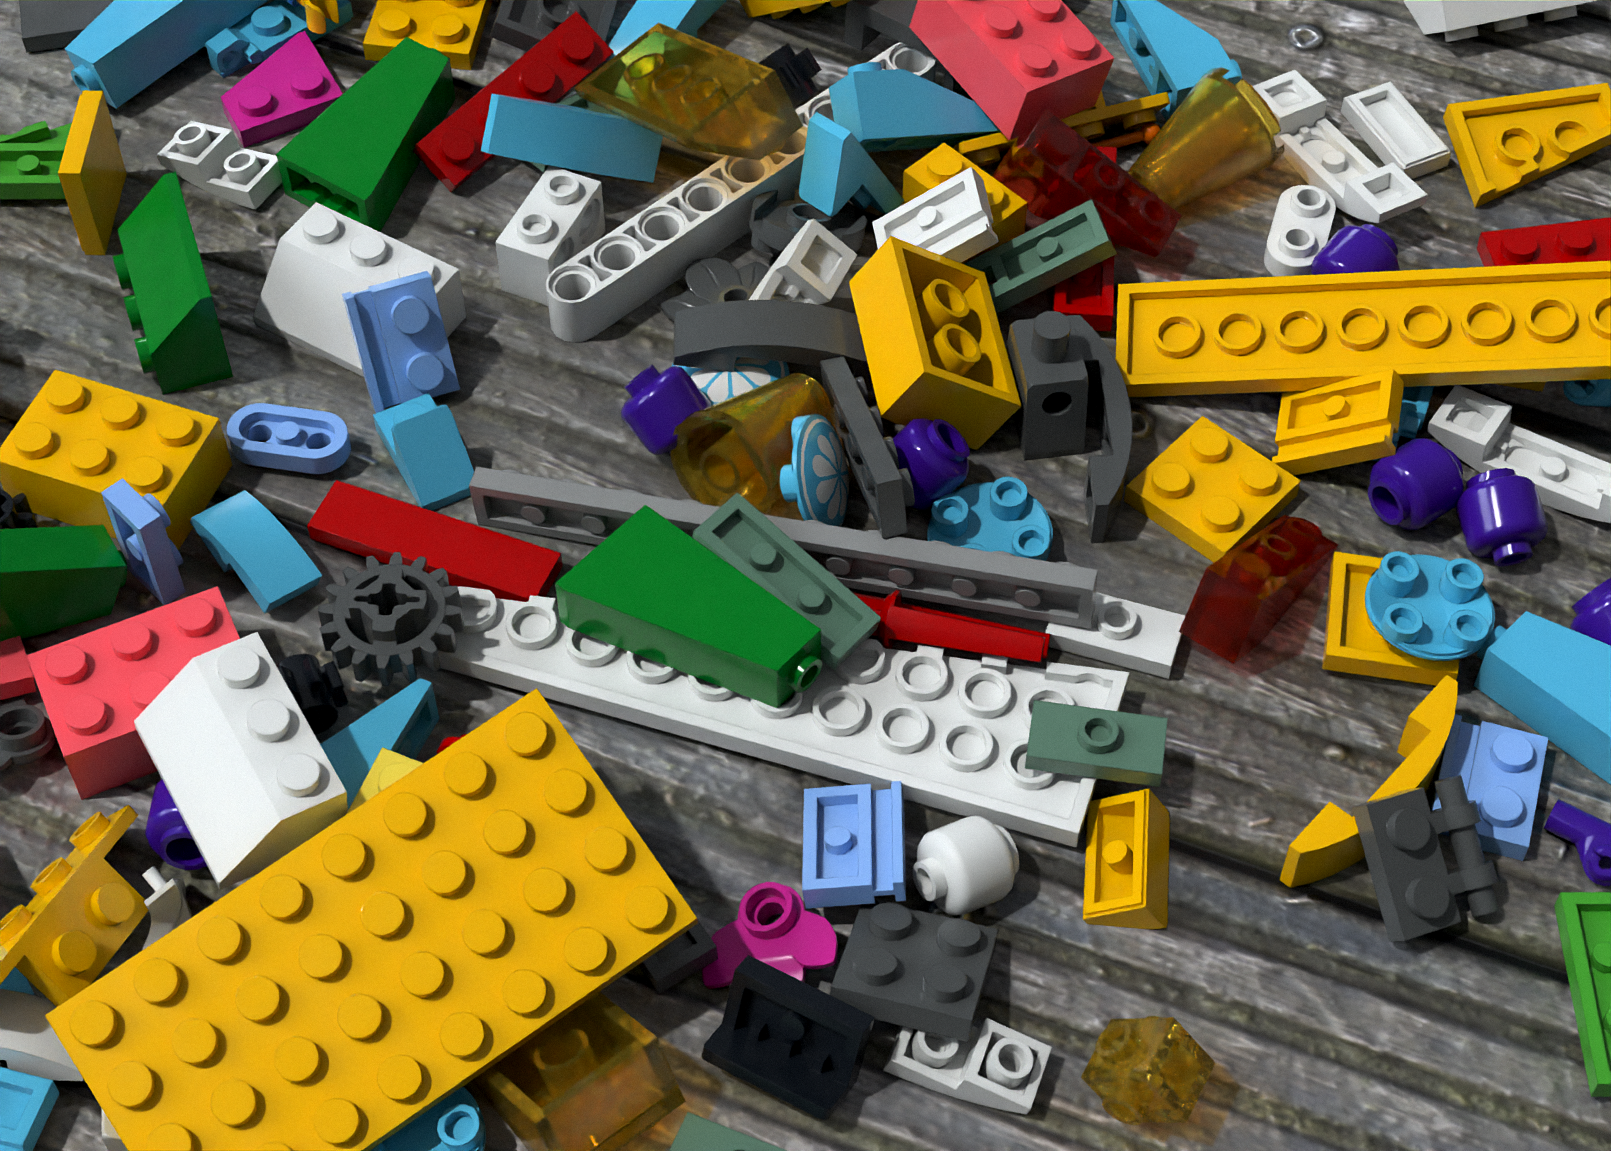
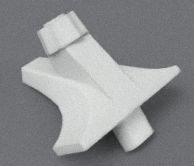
M155 866L148 869L142 875L155 891L154 894L144 901L151 915V926L142 950L193 917L186 898L184 880L172 878L167 882Z

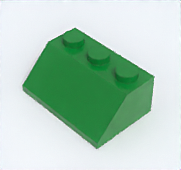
M176 172L167 173L160 178L118 228L123 253L112 256L121 289L133 288L134 295L125 296L123 299L133 332L142 329L145 332V337L134 339L143 373L147 374L156 371L163 395L233 377L212 295Z

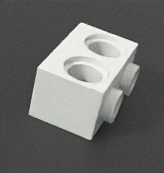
M548 166L495 242L502 291L548 306L546 290L548 275L555 268L598 241L605 232L602 185L600 181L561 168Z

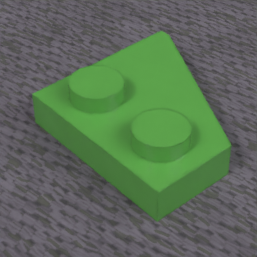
M44 120L23 127L17 133L0 135V199H66L58 176V170L72 123L49 130Z

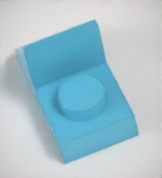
M818 112L811 117L808 124L799 185L801 199L830 217L836 215L848 200L861 210H865L870 205L885 215L898 208L904 199L852 132Z
M427 393L373 414L376 431L419 507L433 511L471 495L469 484L473 477L474 469L453 414L446 404L437 407L430 394Z

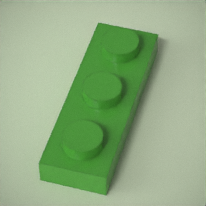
M1560 892L1554 909L1591 1097H1611V892Z

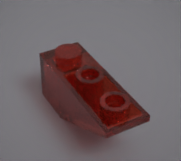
M1047 109L1011 145L992 175L997 181L1027 201L1028 211L1035 216L1051 220L1092 199L1113 243L1153 257H1157L1162 252L1182 217L1181 214Z
M1283 515L1206 568L1179 632L1232 664L1236 663L1265 639L1332 557L1339 544L1323 536L1320 528L1314 523L1303 518Z

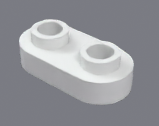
M1298 185L1285 190L1281 194L1264 254L1265 267L1273 276L1312 275V262L1329 240L1336 211L1335 202L1326 191L1311 185Z

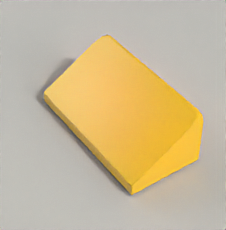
M1149 788L1090 802L1087 812L1083 920L1087 924L1150 930L1167 928L1170 816L1167 808Z

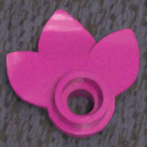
M776 882L760 883L748 890L743 896L737 920L727 924L713 934L711 939L717 946L718 960L702 968L704 985L708 989L730 985L735 969L749 955L805 983L806 968L822 969L833 966L836 963L838 953L837 935L825 917L806 911L803 900L794 889ZM782 914L774 923L765 925L768 918L772 915Z

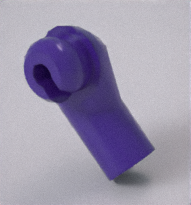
M1558 799L1547 819L1544 829L1575 844L1583 869L1590 880L1598 885L1611 886V824Z

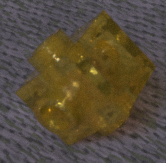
M1147 1016L1146 1018L1111 1019L1107 1028L1097 1039L1095 1051L1081 1078L1103 1100L1102 1106L1104 1110L1120 1122L1129 1125H1140L1142 1122L1187 1123L1216 1063L1174 1017Z

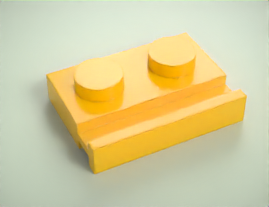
M1393 368L1305 391L1282 393L1275 443L1279 449L1278 455L1272 457V462L1294 476L1395 455L1396 447L1392 443L1393 433H1398L1404 389L1403 380Z

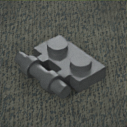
M1461 775L1435 782L1441 808L1430 811L1424 787L1407 789L1352 807L1389 941H1407L1460 923L1461 918L1454 895L1464 891L1466 892L1472 916L1485 915L1499 910L1492 884L1498 882L1493 861H1485L1475 826L1476 823L1481 821L1476 800L1468 801ZM1446 831L1449 832L1458 864L1457 868L1448 871L1437 834Z

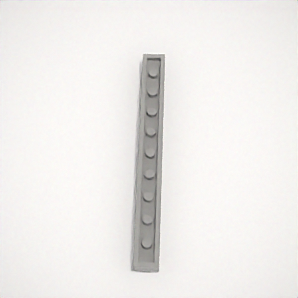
M476 467L469 484L478 525L596 545L602 543L644 505L650 507L690 537H692L693 531L720 508L718 506L705 505L696 500H675L645 495L630 489L615 490L585 485L570 479L555 480L525 475L509 469L501 471ZM762 513L848 588L883 594H891L895 590H900L902 597L1091 629L1096 603L1097 569L1079 567L1070 562H1049L1019 557L1004 551L988 552L952 546L949 543L937 540L922 541L898 536L882 538L878 530L862 531L827 525L817 520L802 521Z

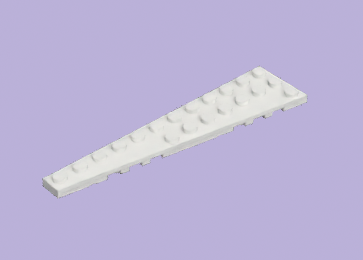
M462 586L458 587L462 605L464 631L455 633L457 650L455 653L438 651L442 669L527 693L537 688L545 698L849 784L871 783L872 790L891 789L892 781H901L904 799L966 817L978 815L991 821L994 825L1072 847H1077L1098 779L1025 769L1034 700L1120 711L1129 678V672L1047 662L1046 669L1007 664L1008 657L984 653L982 661L943 656L944 648L918 645L916 652L883 648L877 640L867 639L835 670L821 659L822 669L815 682L802 693L795 691L779 708H775L572 630L560 622L555 598L530 595L528 602L495 598V595L490 590Z

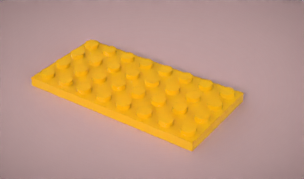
M536 688L47 1013L45 1017L128 1151H370L698 924V919Z

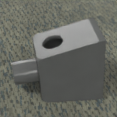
M1046 311L1034 319L1013 322L1010 324L1006 351L1021 402V407L1013 414L1024 461L1084 454L1089 383L1073 319L1060 312ZM1050 394V403L1057 402L1056 412L1047 411L1042 407L1044 399Z

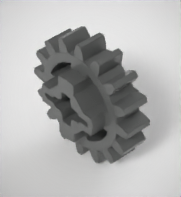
M394 552L389 564L380 566L378 560L373 555L366 558L367 570L359 573L348 566L343 569L345 586L328 584L326 593L329 603L318 606V614L322 626L319 629L325 651H332L335 666L339 670L352 664L357 681L363 682L369 677L371 672L379 673L382 686H389L394 673L403 672L405 678L412 683L417 680L416 667L424 664L429 669L437 671L441 668L438 651L455 653L457 650L455 633L464 631L462 605L458 587L449 586L447 571L444 568L437 569L429 574L425 557H418L411 566L403 565L401 552Z

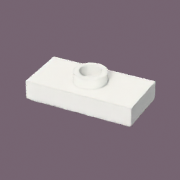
M1096 592L1095 611L1091 629L1049 622L1045 633L1051 634L1049 644L1051 648L1169 679L1183 634L1186 616Z

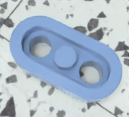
M255 403L236 411L227 424V435L234 456L248 465L310 474H324L342 466L351 452V443L345 422L336 414L326 411Z

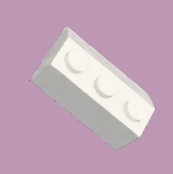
M1597 0L1403 1L1424 35L1444 32L1445 41L1450 42L1479 36L1477 25L1494 22L1495 32L1528 26L1527 15L1543 12L1544 22L1577 16L1576 5Z
M316 202L280 238L253 318L256 325L364 377L343 301V293L351 292L353 294L367 290L369 286L428 271L432 277L447 338L466 318L458 268Z
M258 632L192 658L134 720L135 728L220 890L258 874L345 816L348 812L347 791Z

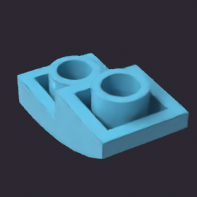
M246 490L193 516L190 520L191 525L223 571L235 570L264 614L317 586L322 577L315 564L287 529Z

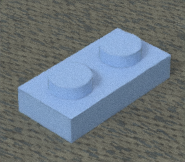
M123 478L102 491L101 494L119 546L126 558L127 569L163 605L171 603L184 594L186 591L178 570V566L183 563V559L177 547L167 536L165 528L171 525V521L160 502L150 493L142 497Z

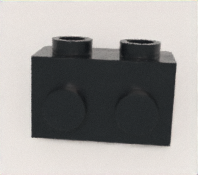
M747 955L734 971L722 1024L705 1042L701 1057L706 1062L782 1099L794 1107L821 1120H827L857 1082L875 1017Z

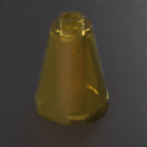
M1222 67L1209 70L1199 79L1126 172L1125 180L1127 187L1124 190L1125 195L1136 211L1142 215L1149 213L1161 218L1268 168L1280 159L1285 152L1284 144L1276 148L1273 138L1281 131L1278 120L1266 101L1252 85L1243 78L1234 85L1222 77L1230 71Z
M793 373L687 416L674 430L673 436L677 434L678 436L677 447L671 451V463L680 484L692 500L699 501L705 505L721 507L738 492L757 510L767 514L782 494L780 488L781 468L784 465L792 464L793 441L791 426L793 419L797 416L814 414L822 415L826 419L830 417V401L824 388L813 378L805 374Z

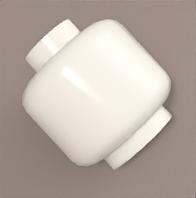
M978 815L970 816L929 831L923 836L918 845L917 862L913 866V879L920 895L927 901H933L940 910L953 916L967 914L1007 896L1013 887L1014 877L1019 869V855L1012 837L1003 827L994 825L991 821Z

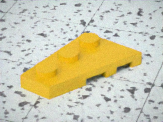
M1608 83L1448 104L1443 119L1474 207L1477 208L1610 145L1611 90Z

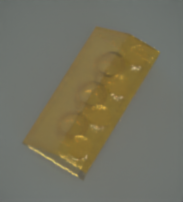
M659 22L574 88L579 97L695 151L760 161L765 156L779 151L786 144L787 138L803 126L775 70Z

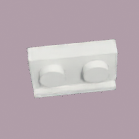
M972 167L872 222L878 249L892 236L959 263L999 242L998 236L994 233L991 226L994 221L984 181Z

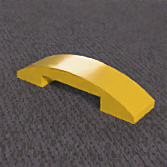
M1446 675L1408 716L1397 749V753L1406 759L1367 802L1413 788L1424 787L1426 793L1436 772L1454 720L1458 682ZM1329 802L1289 845L1280 881L1290 888L1309 884L1334 875L1363 859L1365 853L1355 817L1350 816L1335 804Z

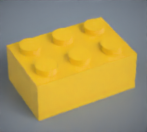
M890 236L849 281L880 416L895 424H902L904 426L913 419L926 418L931 421L942 419L960 432L969 448L978 450L1021 407L985 272Z
M59 370L53 371L0 447V482L2 487L12 498L24 493L32 513L74 526L104 525L110 537L117 539L101 492L123 478L142 497L150 493L160 502L171 521V525L165 528L167 536L178 550L193 528L190 523L191 518L204 511L232 466L219 418Z

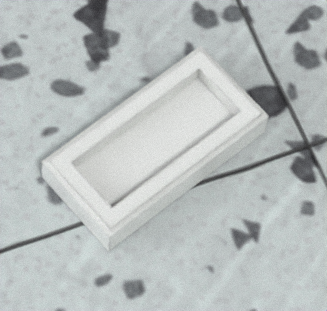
M1391 81L1343 98L1341 113L1385 165L1394 162L1411 179L1448 166L1451 156L1449 148Z

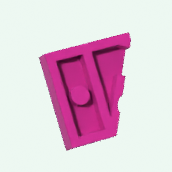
M303 31L292 37L220 98L224 114L245 148L309 125L343 93L307 33Z

